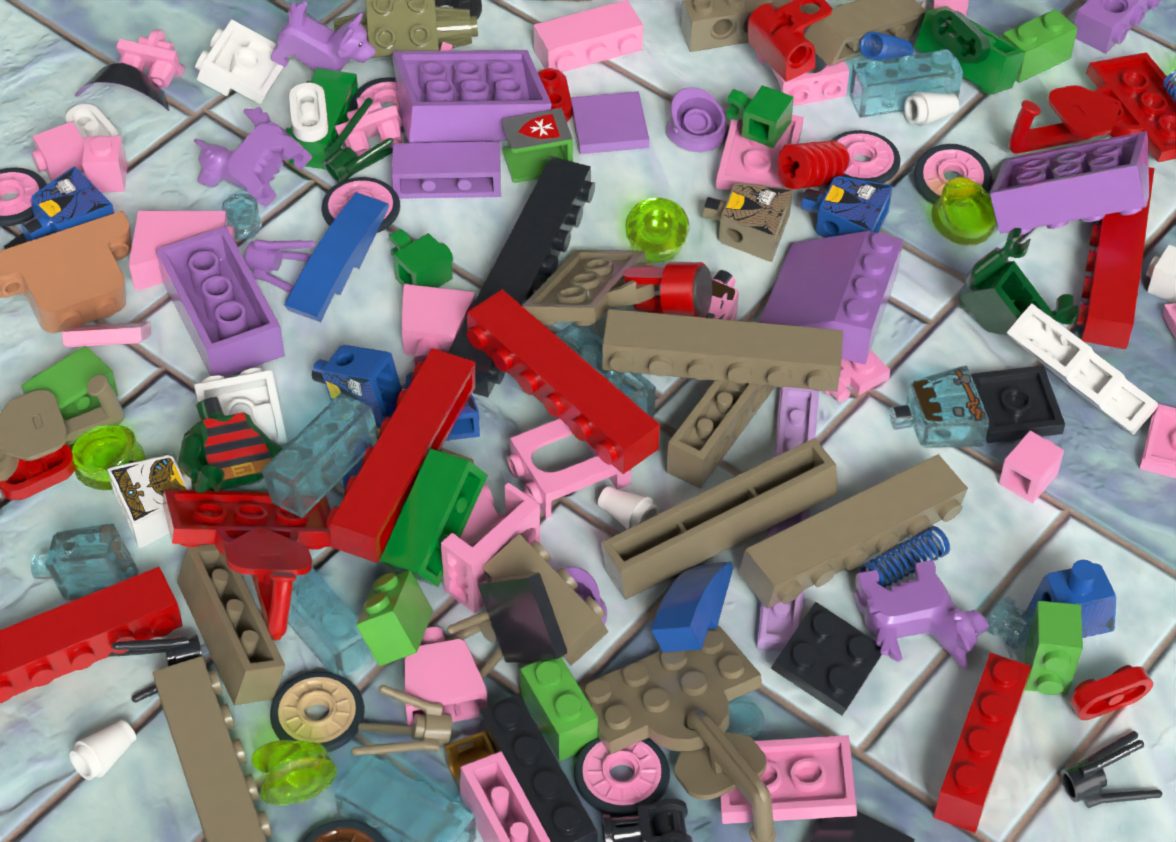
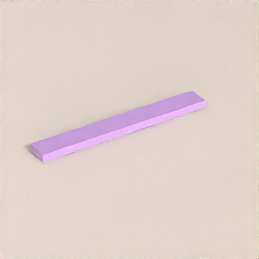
M792 387L780 388L774 457L816 438L819 391ZM810 508L767 530V538L808 519ZM804 590L796 599L787 604L780 602L767 609L761 602L757 649L782 651L802 621Z

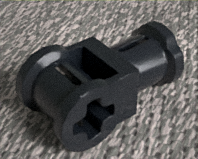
M664 799L651 805L637 806V816L611 818L609 814H602L603 842H693L692 837L686 831L685 817L688 814L687 804L679 799Z

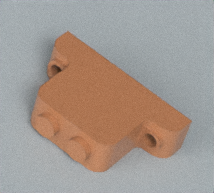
M120 211L0 251V298H7L17 294L26 296L39 325L44 331L49 333H59L99 318L111 317L121 311L126 305L125 282L123 273L116 261L127 257L131 252L130 226L124 212Z

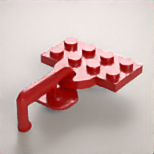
M1147 52L1091 62L1086 74L1097 87L1095 91L1078 85L1056 88L1048 96V104L1063 123L1030 129L1035 116L1041 113V109L1034 102L1024 100L1021 103L1022 108L1018 113L1008 142L1010 151L1014 154L1085 141L1101 135L1108 134L1112 137H1119L1146 131L1148 151L1157 162L1176 159V103L1163 88V83L1167 76Z
M164 490L163 508L172 544H180L185 547L214 544L218 551L225 556L226 564L231 570L251 575L270 638L275 641L281 640V637L287 631L293 581L296 580L297 575L306 574L312 569L313 560L309 549L319 550L324 547H332L330 529H327V520L331 509L326 495L205 491L200 493L195 490Z

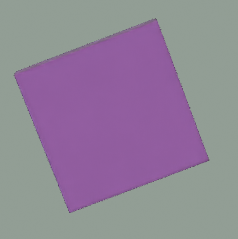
M639 91L571 97L572 116L580 154L649 148V135Z

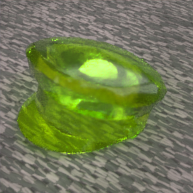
M956 177L949 180L943 187L941 197L933 204L931 211L932 221L936 229L954 243L978 245L987 241L994 232L996 216L991 196L980 184L970 178Z
M662 197L648 198L637 203L629 212L625 223L626 236L630 241V247L633 251H645L646 261L653 263L666 262L673 259L681 251L683 244H686V237L689 233V220L684 209L676 202Z
M113 424L97 426L87 430L77 439L72 450L75 464L74 472L77 479L85 486L97 490H113L107 469L146 459L145 452L136 441L134 432L128 427Z
M274 741L260 746L252 755V765L265 775L262 781L260 798L263 802L271 805H291L310 800L326 790L337 776V766L330 759L327 749L322 744L316 742Z

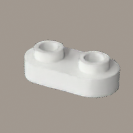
M301 83L294 86L289 92L293 134L301 141H318L328 133L324 90L315 83Z
M76 105L66 113V123L73 121L84 140L85 137L118 136L116 128L94 105Z

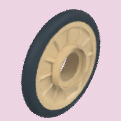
M311 672L292 679L279 690L271 705L270 721L274 733L287 747L301 753L322 754L339 749L354 738L359 731V724L363 723L365 706L359 690L348 679L329 672ZM315 705H323L329 709L327 716L319 720L308 718L306 712Z

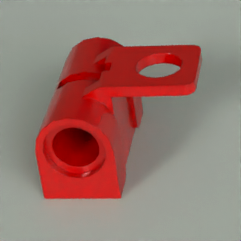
M793 0L778 9L771 3L763 4L756 8L748 19V43L785 82H788L815 68V48L804 36V28L832 14V7L825 0ZM806 4H815L820 8L819 11L813 14H806L800 10Z

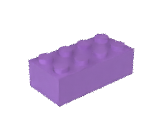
M227 226L155 249L161 279L210 376L220 375L227 377L285 356L280 324Z

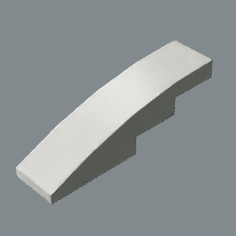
M1032 303L1008 330V336L1131 435L1138 431L1158 407L1155 400L1126 380L1124 374L1095 354L1089 345Z

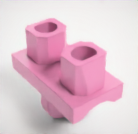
M155 29L151 32L149 38L141 36L138 43L119 39L116 47L121 55L119 63L135 66L141 71L143 68L149 69L148 77L159 87L168 88L174 75L183 76L185 66L179 64L178 54L176 51H173L174 44L166 42V36L163 31Z
M363 96L356 98L358 107L360 108L362 104L365 102V99ZM380 101L371 104L343 143L344 146L350 147L357 156H360L371 149L368 139L377 135L381 136L382 142L387 138H392L393 143H402L401 127L403 125L396 105L383 109ZM358 109L347 113L349 121ZM349 121L335 126L338 136L341 134V132L349 123Z

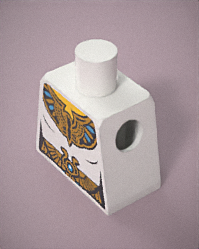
M166 455L107 469L113 493L138 548H142L169 534L163 508L164 490H193L191 479L185 473L181 474L174 458Z

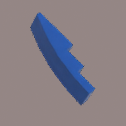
M357 192L352 196L328 228L302 270L284 305L288 311L318 322L322 321L334 294L341 295L353 268L360 269L390 207L388 203Z

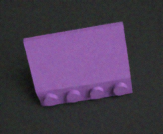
M528 50L393 51L392 59L402 125L409 143L507 141L502 126L503 118L551 110V101Z
M1144 131L1005 159L990 192L1000 234L1008 233L1014 228H1021L1020 235L1032 231L1035 227L1047 226L1049 229H1055L1067 225L1068 221L1083 219L1084 222H1093L1104 218L1105 214L1119 212L1120 215H1131L1141 211L1143 207L1147 206L1149 198L1147 132Z
M864 231L792 243L759 323L843 330L842 359L866 365L898 273L904 239L892 237L885 233Z

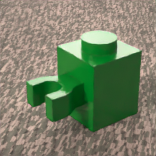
M762 85L755 96L750 99L743 92L733 89L727 97V103H730L731 106L726 112V117L733 120H743L742 137L774 148L792 122L794 96Z
M402 229L389 235L390 241L396 245V247L391 249V255L394 259L395 279L403 287L404 284L438 288L453 279V255L446 244L439 243L429 233L414 242Z

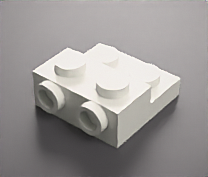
M231 19L224 31L221 29L216 31L210 43L211 51L207 52L204 50L195 69L199 70L197 77L199 82L225 96H228L233 89L261 105L285 67L271 60L276 43Z
M252 368L241 372L240 376L226 379L220 375L211 376L203 379L200 384L194 385L197 403L207 398L218 397L225 416L245 412L250 415L253 423L270 439L285 448L288 447L272 370L263 371L261 368Z

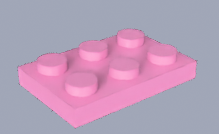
M792 115L791 124L774 148L742 137L743 120L732 119L716 178V189L731 191L733 185L737 183L786 188L780 182L777 174L778 155L784 145L799 144L804 117Z
M849 735L755 741L764 752L767 760L766 771L759 778L771 793L773 821L857 816ZM738 788L721 795L723 824L753 822L752 806Z

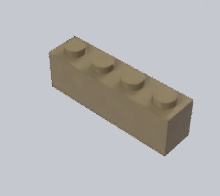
M856 0L832 8L830 16L807 26L808 30L805 37L814 45L815 53L829 66H833L861 56L860 41L868 32H879L905 40L913 38L927 10L916 0Z
M214 544L187 547L177 584L233 705L273 700L285 668V663L274 641L270 638L266 624L241 573L235 572L227 566L225 556L218 551Z

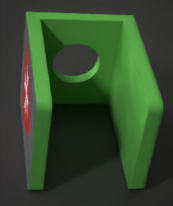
M562 108L502 119V126L510 146L503 149V155L513 183L539 179L550 156L573 162V138Z

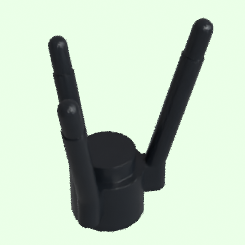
M198 635L175 639L113 642L112 649L129 651L121 654L111 652L108 657L165 653L167 666L169 667L200 657L202 653ZM156 684L134 694L131 697L132 702L137 703L157 694Z
M1132 731L1081 762L1061 770L1063 786L1074 803L1084 800L1087 808H1091L1102 803L1146 800L1162 796L1163 793L1159 789L1101 793V788L1107 786V778L1103 768L1144 747L1142 740L1131 743L1138 738V733Z

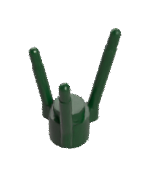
M371 98L365 100L335 142L325 149L329 157L323 161V165L337 183H343L357 172L384 159L393 152V147H388L393 144L392 138H387L360 156H357L350 147H346L344 150L340 148L373 102Z

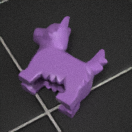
M306 1L290 5L291 8L288 10L289 20L278 36L271 60L286 67L289 63L288 57L296 55L297 60L302 61L303 65L309 66L312 70L322 68L342 71V68L351 59L357 62H365L376 51L367 40V30L360 23L363 16L361 12L351 21L343 24L337 31H334L313 18L306 16L308 4Z
M261 107L244 109L243 113L251 120L255 128L235 150L231 151L220 145L194 139V142L201 149L198 157L201 172L197 181L201 185L213 188L217 187L224 180L228 184L248 192L257 202L267 207L277 196L269 182L274 180V175L280 172L278 168L284 165L282 160L293 159L294 165L301 170L312 159V156L285 129L271 122L268 113H263Z
M933 560L915 563L916 580L908 579L907 582H899L898 586L892 585L890 590L877 584L879 581L877 570L857 574L855 581L857 589L854 590V600L858 610L865 616L866 628L876 637V644L881 647L880 653L882 655H887L891 659L900 662L902 655L897 639L929 633L936 638L945 651L954 657L960 668L963 670L968 668L966 654L975 648L978 636L988 630L989 624L980 612L975 610L964 612L956 607L945 585L936 574V566Z

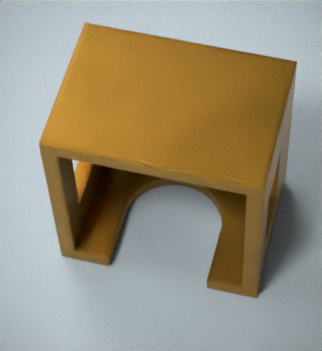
M485 731L444 746L445 762L459 792L461 767L496 754ZM473 742L472 745L458 750V747Z

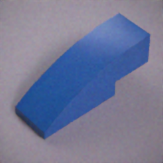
M731 562L695 565L685 570L674 581L658 609L651 629L663 652L701 650L703 648L707 630L717 629L734 568Z

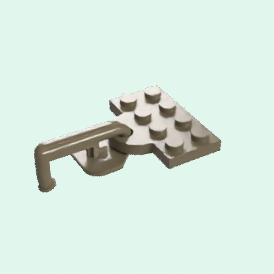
M102 374L96 375L90 379L87 385V392L91 396L97 397L101 407L66 421L63 419L55 396L47 390L32 391L10 400L0 413V482L3 480L7 481L16 471L19 459L32 461L59 450L64 444L71 445L118 426L124 420V411L106 376Z
M717 626V629L707 630L701 650L663 652L661 650L579 686L598 717V738L610 754L647 738H651L661 747L673 751H681L674 772L676 779L690 796L700 800H710L738 788L752 806L753 825L750 828L749 834L753 842H774L776 830L773 821L771 793L759 778L767 768L766 756L751 737L726 732L730 722L729 701L762 687L761 674L720 626Z

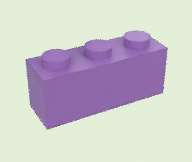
M500 141L393 143V190L396 191L399 199L501 197Z

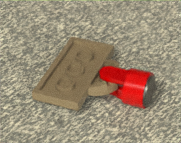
M575 250L522 307L543 325H552L562 321L574 322L577 326H588L597 322L609 307L633 305L634 309L641 312L704 318L711 305L712 278L708 267L703 262L670 261L665 267H654L653 262H646L645 251ZM660 289V295H654V292Z

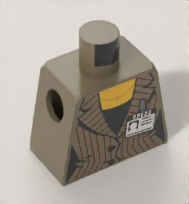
M737 183L733 185L727 201L707 197L703 218L720 222L719 240L722 244L772 262L790 217L793 189Z

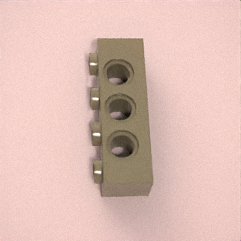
M682 0L681 32L690 52L748 43V19L756 8L763 4L771 3L778 9L793 0ZM806 4L800 8L806 14L816 13L820 9L815 4Z
M715 380L668 442L667 473L701 489L775 386L749 383L739 384Z

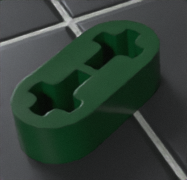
M943 10L935 15L932 21L934 36L960 61L964 63H980L988 57L991 47L989 39L965 15L959 11ZM947 20H953L951 22V27L957 33L946 32L948 29V25L946 24ZM965 40L976 42L974 44L975 54H969L971 47Z

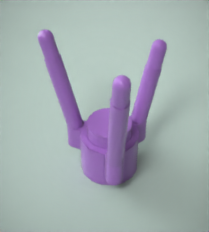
M256 239L247 246L245 262L249 269L254 271L253 276L255 279L266 281L291 293L293 285L269 273L279 270L282 259L308 262L312 254L281 251L280 249L313 248L315 242L312 240L264 241Z

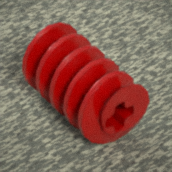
M835 140L784 145L778 155L777 174L780 182L786 188L793 190L831 185L835 177H843L844 172L849 166L850 155L847 148Z

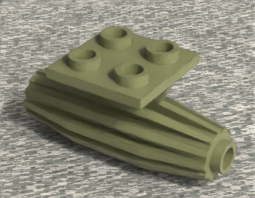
M366 0V11L361 12L363 16L360 23L367 30V40L376 51L371 58L392 57L393 51H440L443 42L451 44L452 48L472 44V37L478 36L477 16H470V10L435 6V0ZM357 14L334 19V31H337L346 22L351 21Z

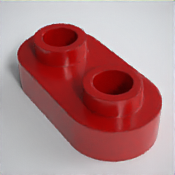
M552 68L539 71L538 75L551 101V110L562 108L568 122L572 117V102L566 76L561 71Z
M64 444L59 450L32 461L19 459L16 471L7 481L3 480L0 482L1 494L10 500H23L67 480L76 469V461L71 448Z
M1126 665L1105 678L1097 681L1095 679H1088L1080 683L1073 691L1074 695L1070 700V705L1081 720H1091L1139 701L1150 692L1154 683L1143 667Z

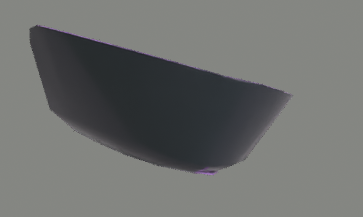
M113 63L103 67L75 93L76 97L80 96L94 83L120 84L143 93L162 105L167 111H170L164 91L143 71L126 63Z

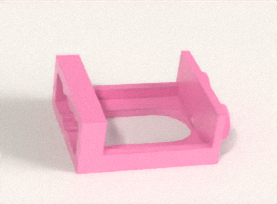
M808 27L804 28V36L808 30ZM756 51L759 62L765 63L766 61ZM845 61L833 66H829L825 62L826 66L822 71L811 74L804 73L788 82H785L772 68L781 87V92L794 96L793 106L845 97L847 94L849 69Z
M561 419L510 438L511 455L507 456V463L512 475L515 478H521L525 484V491L540 504V510L546 519L551 517L552 500L606 478L611 480L617 490L631 484V469L622 474L612 464L604 463L597 454V451L587 442L586 444L595 457L553 473L539 470L532 462L534 452L542 446L573 434L570 427Z
M510 483L505 485L506 518L475 546L471 547L453 533L441 542L444 591L474 614L485 605L478 587L479 583L485 581L482 566L519 533L529 544L534 540L540 543V504L530 493L520 491Z

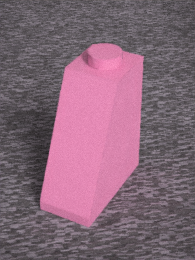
M138 211L129 261L134 290H143L163 283L155 249L223 226H227L235 241L234 226H228L226 211Z

